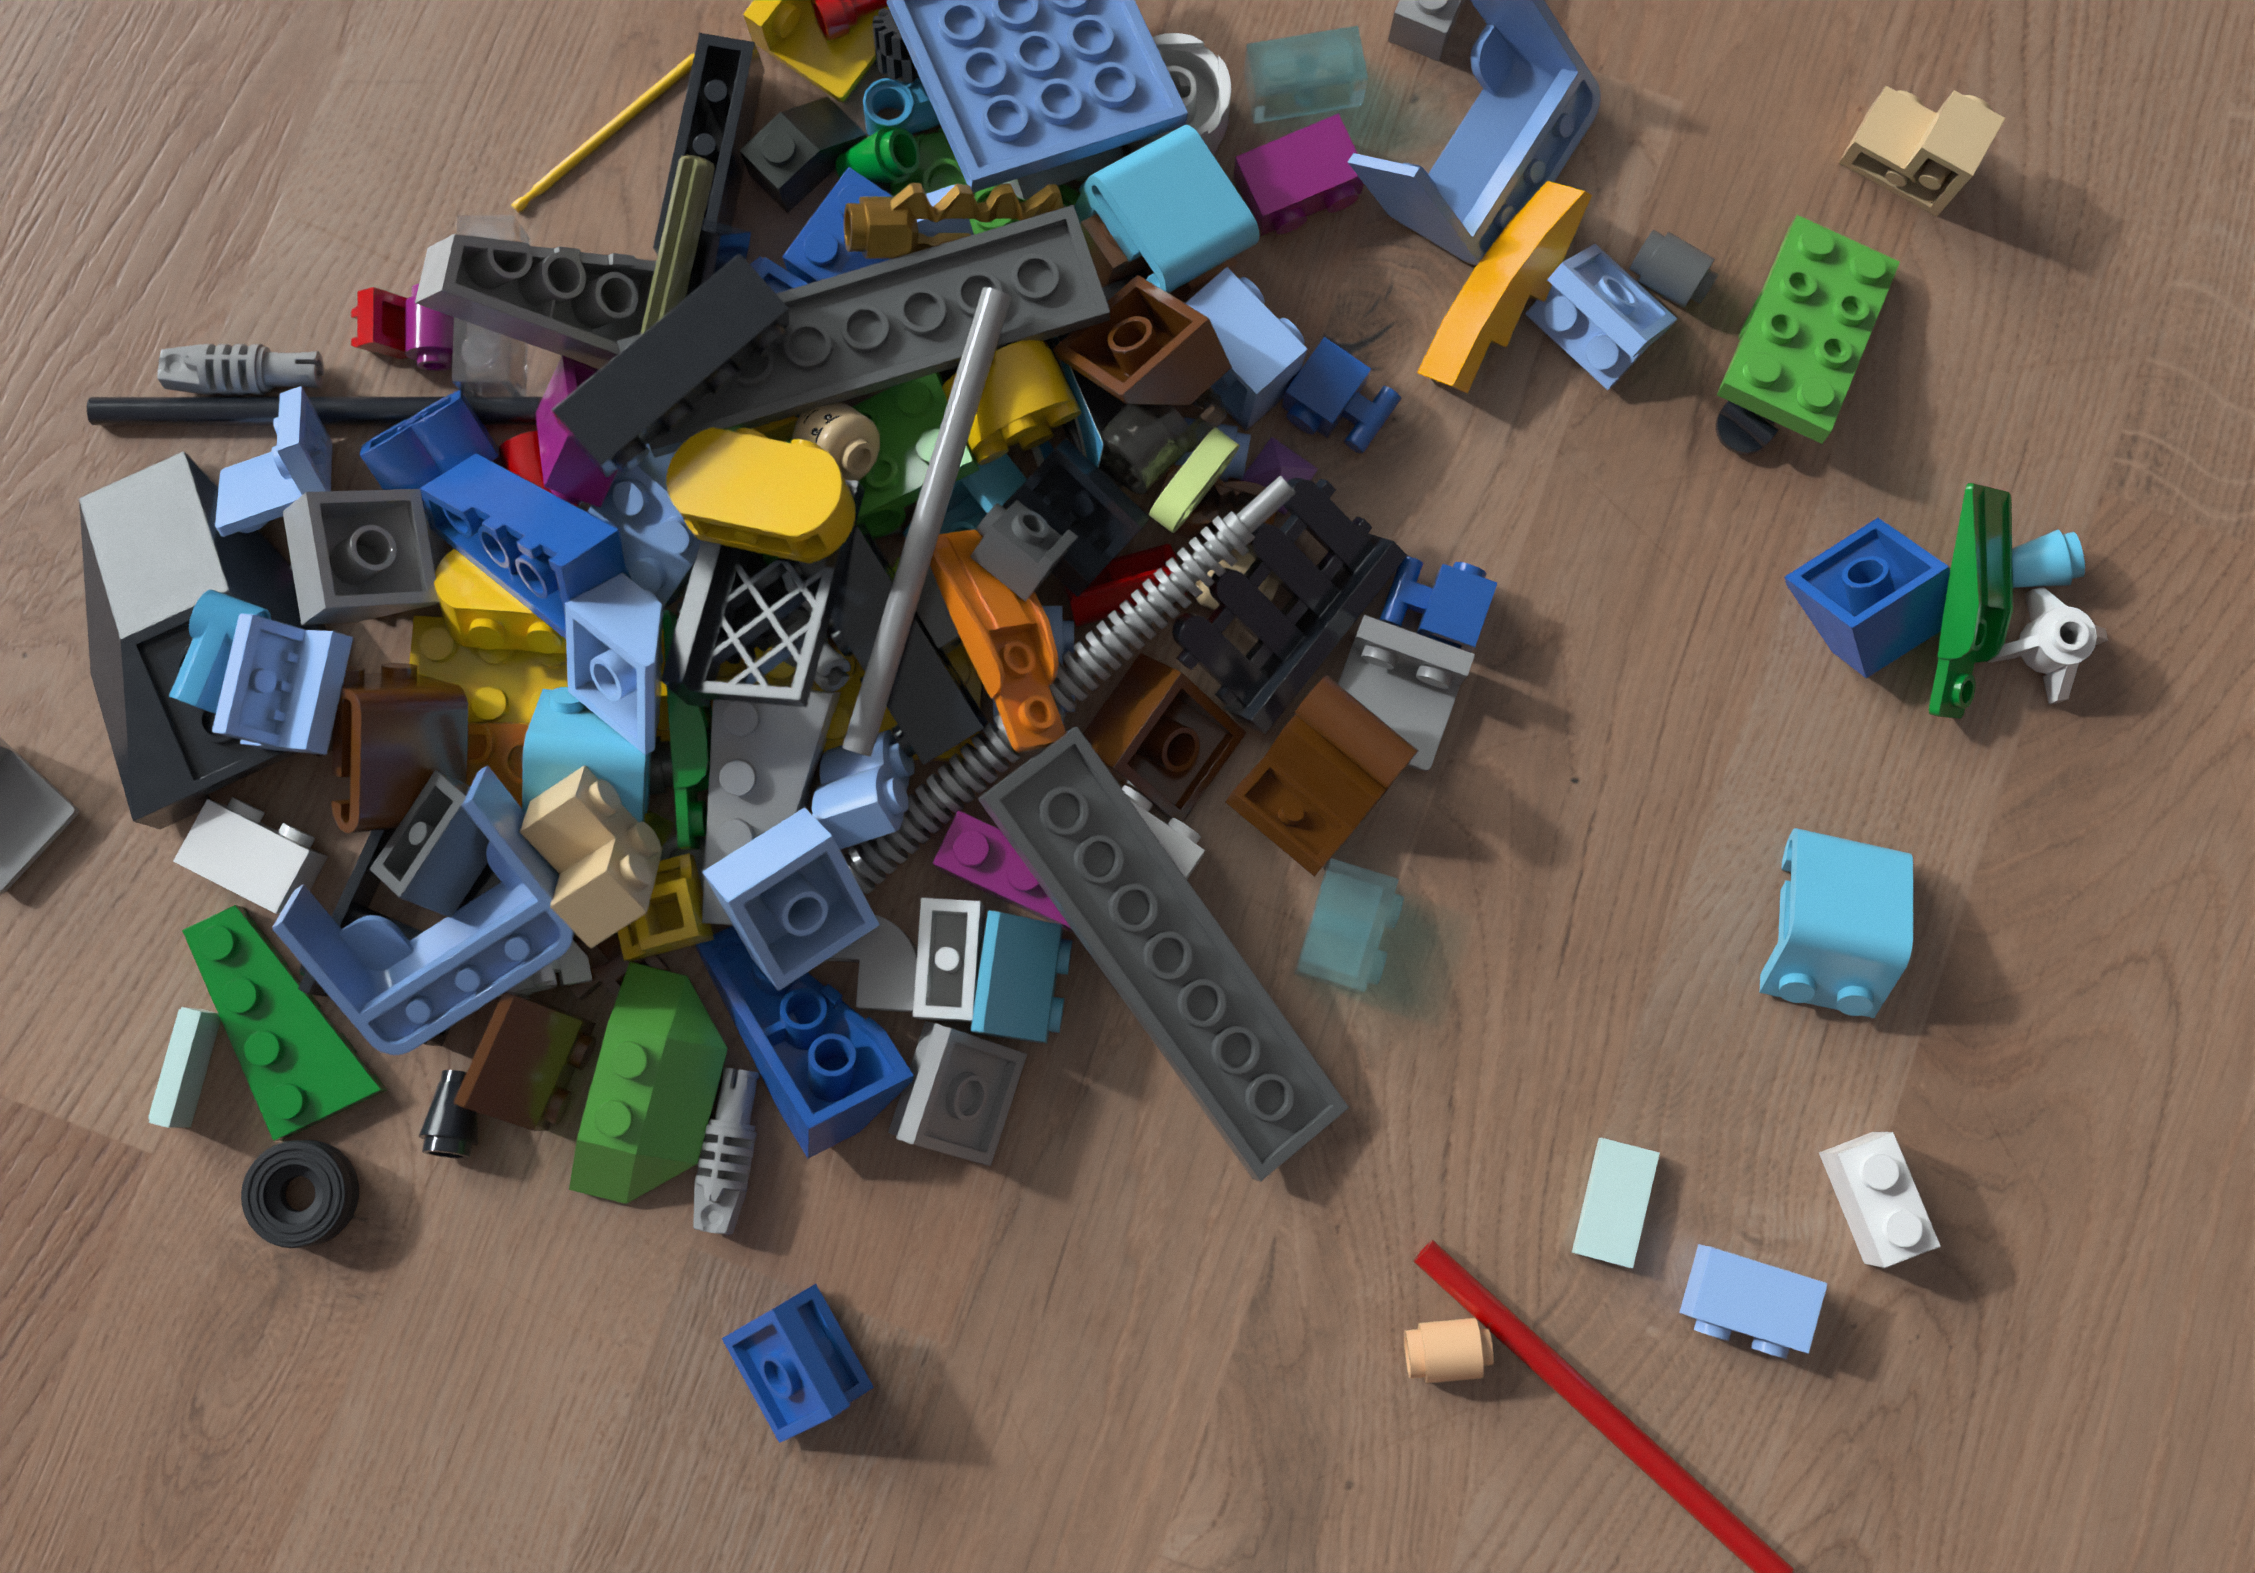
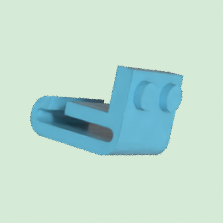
M1183 125L1090 175L1080 186L1079 191L1081 194L1074 206L1080 224L1095 214L1099 215L1129 262L1142 255L1154 272L1146 280L1167 293L1247 250L1259 241V228L1253 214L1199 133L1190 125Z
M559 687L554 690L543 689L524 741L522 765L523 811L526 813L532 799L585 765L599 780L602 779L610 783L618 793L621 804L638 822H644L650 800L651 752L644 755L568 692V687Z
M1794 828L1786 843L1781 870L1791 872V881L1786 880L1780 890L1778 943L1760 973L1759 993L1781 997L1793 1003H1808L1835 1009L1851 1016L1862 1015L1875 1018L1906 969L1912 951L1913 856L1911 853Z

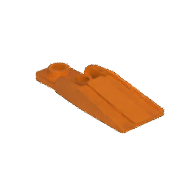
M976 529L939 534L930 567L967 653L991 699L994 698L1012 748L1017 752H1023L1049 746L1065 734L1066 730L1049 688L1057 676L1059 662L1050 622L1035 592L1024 601L970 557L983 538Z

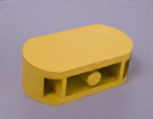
M713 427L703 430L686 440L675 452L668 466L666 475L668 495L683 517L686 525L698 540L805 563H813L835 552L847 539L854 524V499L837 463L826 450L807 440L795 439L791 443L768 439L762 433L749 428H738L733 432Z
M456 549L450 551L441 560L435 571L436 580L434 585L440 601L439 604L446 629L457 643L463 647L486 650L505 649L536 651L548 654L567 653L566 639Z

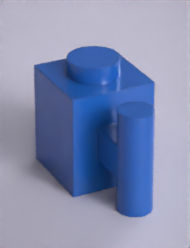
M1324 337L1285 391L1281 407L1288 411L1286 414L1288 420L1297 428L1311 435L1318 431L1326 438L1330 436L1342 417L1346 418L1355 426L1344 442L1353 451L1363 454L1400 402L1401 396L1388 386H1382L1372 402L1362 396L1360 392L1367 383L1371 368Z
M1407 556L1397 568L1379 620L1401 628L1407 609L1423 614L1416 634L1471 653L1476 647L1497 582L1486 579L1487 573L1477 566L1464 562H1454L1453 567L1442 564L1431 588L1417 583L1423 562Z

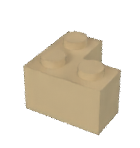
M1886 86L1870 107L1839 164L1937 217L1974 175L2005 117L1992 111L1990 105L1984 100L1972 95H1962L1955 90L1940 109L1934 112L1926 108L1917 96L1906 91H1895Z
M584 765L530 801L520 833L560 874L550 908L590 948L647 913L663 848L653 829L644 822H638L621 804L618 793L610 783L602 779L599 780Z

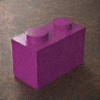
M1339 113L1235 157L1233 178L1245 204L1257 222L1260 236L1274 230L1277 234L1289 233L1302 226L1307 221V216L1326 208L1329 213L1338 212L1349 207L1359 198L1358 195L1362 193L1364 183L1347 163L1353 153H1358Z

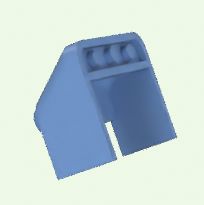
M1471 0L1486 23L1471 51L1472 71L1483 90L1429 174L1423 167L1416 164L1397 163L1353 153L1347 162L1390 217L1471 265L1477 266L1511 219L1546 181L1555 182L1594 121L1599 109L1600 89L1596 79L1544 0Z
M488 765L477 772L462 807L490 840L486 851L487 861L490 868L501 880V883L455 911L451 918H444L410 941L395 923L381 916H364L341 929L304 884L293 891L272 927L274 932L365 1039L380 1052L400 1055L414 1050L564 955L572 943L575 932L550 908L559 879L558 871L520 833L526 813Z

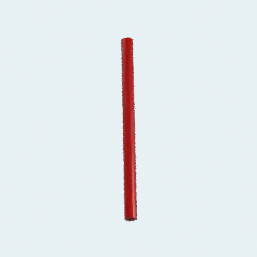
M1431 1240L1413 1260L1418 1267L1486 1329H1489L1498 1340L1754 1573H1793V1567L1434 1240Z

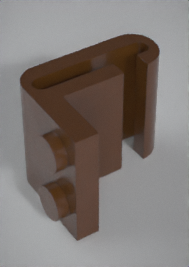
M385 663L381 665V673L365 674V668L346 667L333 724L332 775L341 778L351 777L350 799L332 801L334 819L343 832L356 833L396 829L435 770L466 783L468 701L465 692L459 685L417 674L418 666L414 664Z
M1328 675L1324 676L1294 712L1297 716L1295 715L1285 725L1266 755L1225 801V803L1314 877L1371 812L1419 751Z

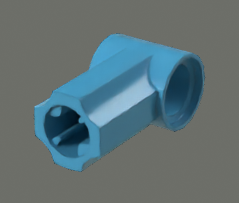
M890 78L879 79L872 83L865 91L863 107L868 136H871L885 126H892L897 129L903 128L913 135L914 133L941 125L919 78H916L913 83L901 82ZM890 107L902 112L898 118L893 120L881 119L876 115L880 110Z
M208 590L203 593L198 599L190 617L189 633L193 640L169 697L216 714L239 614H253L271 620L270 612L267 609L216 590Z

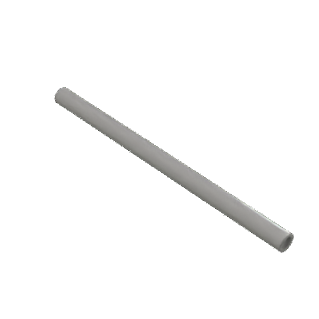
M983 287L846 733L842 747L844 749L870 757L872 755L1012 296L1005 292L988 287Z

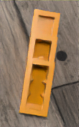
M1546 181L1511 219L1474 268L1444 317L1418 369V374L1468 394L1490 342L1506 348L1528 298L1545 302L1552 287V284L1547 279L1563 262L1590 202L1591 194L1580 189Z

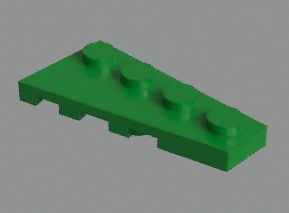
M234 905L182 930L273 1141H282L387 1091V1088L376 1074H371L356 1055L357 1050L343 1033H339L320 1009L321 1005L311 994L298 990L300 982L287 967L288 963L244 907Z

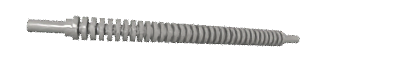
M1281 475L1237 515L1231 511L1223 520L1217 516L1212 521L1219 530L1216 534L1207 526L1200 531L1207 542L1203 545L1196 537L1189 541V544L1196 551L1193 555L1184 547L1179 550L1177 554L1184 563L1180 566L1173 558L1168 560L1166 565L1172 571L1171 575H1168L1161 568L1158 569L1154 575L1161 584L1157 586L1151 579H1147L1142 584L1149 593L1147 596L1139 589H1136L1131 594L1137 603L1135 607L1125 599L1120 604L1121 609L1126 614L1124 617L1116 610H1113L1108 615L1114 624L1113 627L1102 620L1097 625V628L1103 635L1101 638L1092 630L1085 636L1091 645L1090 648L1082 641L1074 645L1073 647L1079 654V658L1070 651L1062 656L1068 668L1059 662L1057 678L1049 686L1061 720L1066 715L1060 705L1071 712L1077 707L1076 702L1071 697L1072 695L1081 702L1089 696L1083 687L1084 684L1092 691L1100 686L1094 677L1095 674L1104 681L1111 676V673L1105 666L1106 664L1110 665L1115 671L1123 665L1116 656L1118 653L1126 660H1129L1134 655L1128 646L1129 643L1138 650L1146 645L1139 635L1141 632L1150 640L1157 635L1154 628L1150 625L1152 622L1161 629L1169 624L1162 613L1166 612L1173 619L1180 614L1174 605L1176 601L1186 609L1192 603L1185 594L1188 590L1198 598L1203 593L1196 584L1199 580L1208 588L1215 582L1208 574L1211 569L1221 577L1226 572L1219 563L1222 559L1231 567L1237 563L1238 560L1231 553L1233 549H1236L1242 556L1250 551L1246 546L1256 538L1252 532L1296 494ZM1000 714L994 718L1000 729L992 723H988L983 728L987 738L980 733H977L972 738V742L977 749L966 743L960 749L964 758L955 753L949 759L952 767L945 763L938 769L941 778L936 774H932L926 779L929 787L921 784L915 789L917 796L914 794L908 796L909 807L903 813L902 825L898 831L860 843L861 846L858 844L853 845L848 850L849 855H843L862 893L869 894L875 889L874 883L880 884L886 879L885 872L888 874L894 872L897 869L896 862L899 864L904 863L909 858L907 852L910 854L915 853L920 848L918 842L926 843L931 838L928 831L936 834L942 828L939 820L947 824L953 818L951 811L954 813L961 811L964 808L961 799L966 803H970L976 797L972 789L977 793L985 790L987 786L982 778L989 783L995 781L998 775L993 767L1001 773L1005 772L1009 768V764L1004 757L1012 763H1015L1021 757L1019 752L1015 751L1011 746Z

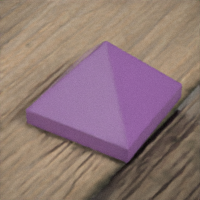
M1271 437L1244 474L1243 480L1240 481L1256 483L1267 488L1280 475L1286 482L1293 478L1311 480L1318 468ZM1283 505L1278 509L1283 515H1286L1288 512Z

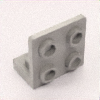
M1364 615L1338 684L1419 750L1407 766L1426 772L1432 766L1458 690L1468 676L1475 654Z
M1 737L0 895H3L79 814V809Z

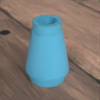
M2055 530L2012 548L2013 588L2070 586L2072 579L2083 577L2085 575V560L2077 534L2075 532L2062 534L2060 530Z

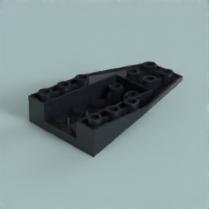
M184 451L79 498L90 673L133 822L160 830L200 812L206 800H211L210 793L299 753L259 749L240 744L241 739L214 733L212 730L216 714L169 697L193 640L189 633L190 617L202 594L208 590H216L267 609L273 621L303 630L327 631L324 624L301 625L293 571L289 569L291 565L259 530L250 533L239 531L227 536L220 535L215 527L219 487ZM333 728L327 753L333 751ZM314 754V755L320 757V756H322L323 754Z

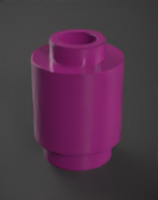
M419 283L415 284L411 288V297L407 298L405 302V354L408 358L416 360L417 366L421 369L430 371L449 370L452 368V362L459 361L464 357V321L416 304Z

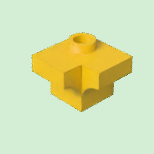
M688 853L659 862L647 913L617 931L624 961L630 962L714 940L711 924L702 923L703 890L694 855Z

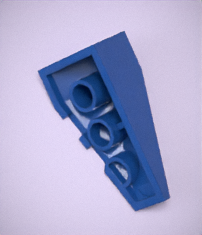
M733 926L714 934V940L696 944V950L780 1114L808 1159L859 1133L913 1081L914 1075L885 1029L870 1017L864 1019L842 1001L843 995L831 985H822L807 972L778 991L752 960Z

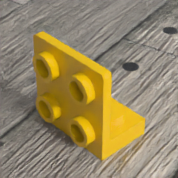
M753 0L743 14L752 41L758 47L839 102L846 100L876 60L873 18L874 16H879L878 12L880 10L857 18L858 23L849 27V34L828 42L818 27L812 10L811 0Z

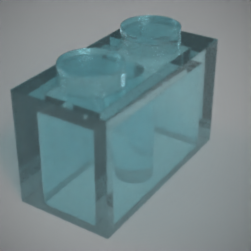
M1358 25L1247 44L1244 75L1253 123L1362 106L1368 75Z
M1331 858L1323 875L1294 974L1357 994L1364 993L1368 983L1378 985L1388 953L1378 949L1384 927L1395 929L1404 901V896L1395 894L1399 879Z

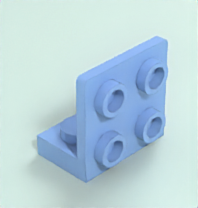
M302 386L280 393L279 417L274 418L277 446L272 447V452L226 467L220 471L215 527L221 536H227L239 531L250 533L262 528L270 520L282 517L283 511L305 492L331 491L332 440Z

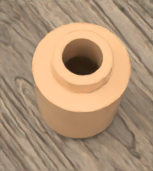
M1476 1318L1418 1323V1329L1404 1330L1405 1357L1410 1379L1423 1378L1425 1384L1482 1379L1484 1366L1493 1365L1494 1357L1489 1329L1479 1330Z

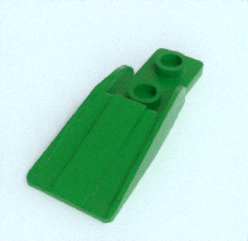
M1968 483L1965 488L1944 607L1937 656L1939 660L1929 704L1930 715L1957 719L1963 717L1965 708L1971 704L1976 689L1975 678L1972 675L1974 664L1988 662L2000 653L2005 643L2013 612L2011 495L2007 491L1975 483Z
M663 610L665 663L679 618L670 610ZM667 687L673 784L675 788L677 843L680 849L699 850L700 836H706L708 810L705 801H698L697 792L709 789L713 710L711 703L709 707L687 705Z

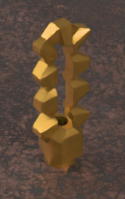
M911 183L895 197H859V203H847L844 210L845 246L848 252H862L866 259H894L971 236L969 233H938L934 237H928L919 233L917 219H928L932 222H939L943 219H976L980 222H990L994 219H1017L1021 221L1062 209L1066 206L1062 202L1061 192L1057 184H1048L1031 198L1020 204L1011 184L1008 183L994 187L987 200L981 203H977L969 185L956 184L932 207L921 183Z

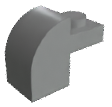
M875 915L879 926L825 961L859 963L857 1008L913 1013L917 948L903 930L889 920Z

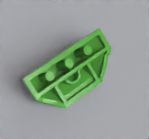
M632 961L629 962L607 1025L577 1137L569 1190L627 1204L698 1163L706 1134V1126L710 1119L728 1047L687 975Z

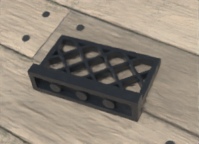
M845 480L855 503V520L849 536L835 552L827 556L824 568L806 581L803 580L794 567L801 561L779 557L751 578L747 572L750 557L756 552L701 540L661 677V682L687 705L709 707L712 699L807 707L865 488L859 481ZM786 572H789L798 587L770 607L761 591ZM754 597L763 613L736 632L732 626L735 610ZM808 600L813 608L809 623L789 636L780 620ZM773 626L783 642L755 662L746 645ZM739 652L748 668L728 683L716 682L721 664ZM792 655L798 663L792 687L771 686L765 675ZM756 681H758V683H759L760 685H752V684H754Z

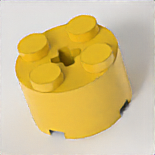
M1023 340L995 351L967 442L978 465H984L1002 457L1009 451L1008 447L1016 443L1020 444L1023 451L1037 447L1054 436L1050 427L1054 428L1063 425L1081 414L1072 390L1046 341ZM956 374L949 378L942 386L947 403Z

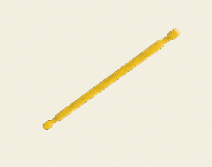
M695 53L687 57L537 182L530 192L511 204L512 207L520 213L533 198L544 193L692 69Z

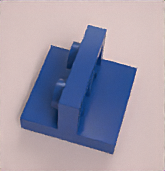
M817 1284L810 1286L722 1338L779 1443L833 1418L850 1407L849 1403L874 1388Z

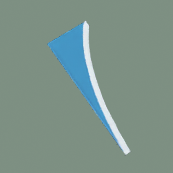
M1058 337L1050 338L1053 348L1060 343ZM1057 358L1058 364L1081 410V414L1074 419L1083 455L1098 468L1104 446L1071 367Z

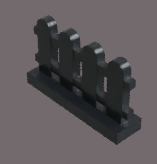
M1303 478L1290 479L1287 483L1296 494L1284 503L1283 506L1291 516L1280 529L1274 525L1262 523L1252 532L1256 538L1246 547L1250 550L1249 553L1255 558V561L1244 574L1227 567L1224 568L1226 572L1221 577L1215 572L1211 577L1215 582L1209 587V592L1219 605L1208 619L1194 613H1185L1176 619L1172 629L1175 642L1183 649L1176 659L1191 670L1199 664L1221 685L1214 695L1226 704L1224 709L1238 722L1264 734L1268 732L1407 557V554L1393 540L1369 534L1373 527L1364 518L1356 516L1351 521L1330 499L1336 489L1328 480L1319 479L1316 484ZM1305 529L1328 551L1317 566L1294 544ZM1269 574L1293 596L1281 611L1258 589ZM1233 619L1257 640L1246 656L1222 635V632Z

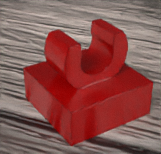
M376 287L357 291V306L351 310V317L357 319V337L351 339V346L373 353L378 352L400 360L408 358L405 354V302L407 298Z

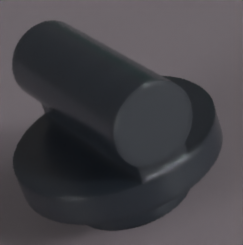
M1730 401L1721 409L1716 419V433L1720 442L1728 450L1737 454H1752L1761 450L1779 431L1774 426L1773 421Z

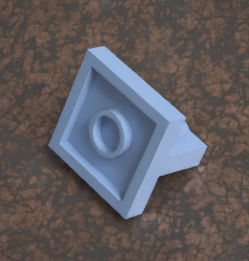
M1596 244L1562 262L1547 279L1552 284V287L1545 302L1537 300L1525 313L1607 390L1613 387L1653 342L1663 336L1677 320L1671 312Z
M239 614L212 732L241 739L240 744L259 749L326 755L353 637L334 631L303 630L257 615Z

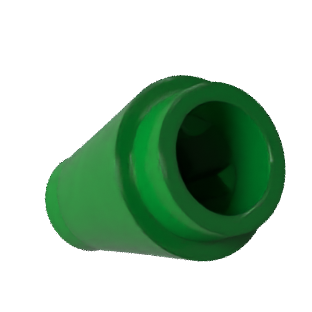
M885 126L846 152L841 153L836 159V171L839 178H841L847 168L850 167L874 184L905 182L919 166V147L909 131L903 128L897 129L892 126Z

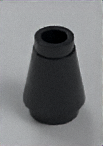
M457 1070L442 1071L440 1082H438L418 1136L424 1139L422 1153L444 1158L469 1159L472 1145H478V1112L453 1103L467 1072Z

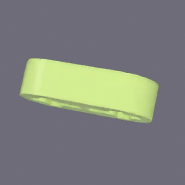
M1216 427L1212 429L1160 494L1151 508L1149 516L1172 533L1177 531L1225 471L1236 455L1240 445Z

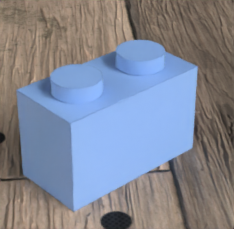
M1698 1244L1679 1313L1696 1318L1695 1331L1729 1341L1732 1330L1754 1336L1751 1348L1787 1359L1790 1348L1809 1354L1827 1283Z

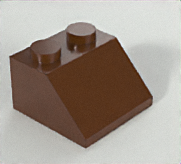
M1139 275L1134 277L1107 301L1110 310V321L1073 331L1052 349L1058 359L1126 404L1191 405L1232 368L1210 319Z
M1140 653L1083 732V735L1118 783L1123 786L1126 785L1143 795L1153 804L1152 807L1169 819L1173 817L1183 822L1247 732L1182 672Z
M505 991L498 1002L453 1103L532 1131H548L551 1123L556 1125L560 1123L569 1107L572 1092L566 1089L575 1069L582 1070L594 1051L596 1038L591 1036V1033L596 1023L536 997Z

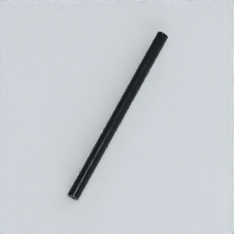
M471 396L466 398L483 425H537L536 411L543 397ZM90 397L87 402V417L91 425H274V418L279 417L280 397ZM444 397L308 398L323 425H397Z

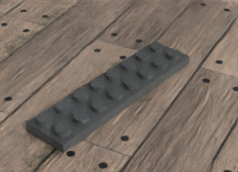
M1074 205L776 293L789 308L790 325L785 328L788 332L785 340L768 355L761 357L756 352L739 367L742 370L741 376L726 391L717 396L710 391L694 404L695 415L681 429L670 435L663 430L650 441L649 446L654 458L676 452L690 437L714 427L733 432L738 428L752 429L799 415L821 406L842 402L959 366L983 287L993 288L1012 296L996 350L1019 341H1043L1110 321V310ZM642 334L617 341L620 352Z
M1078 727L1069 729L1058 740L1045 747L978 798L1252 1179L1261 1182L1349 1108Z

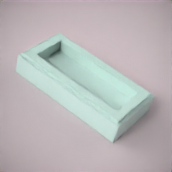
M187 1007L179 1009L149 1113V1123L168 1128L191 1127L221 1021L218 1013Z
M1605 1138L1598 1139L1572 1253L1633 1269L1659 1159V1152Z

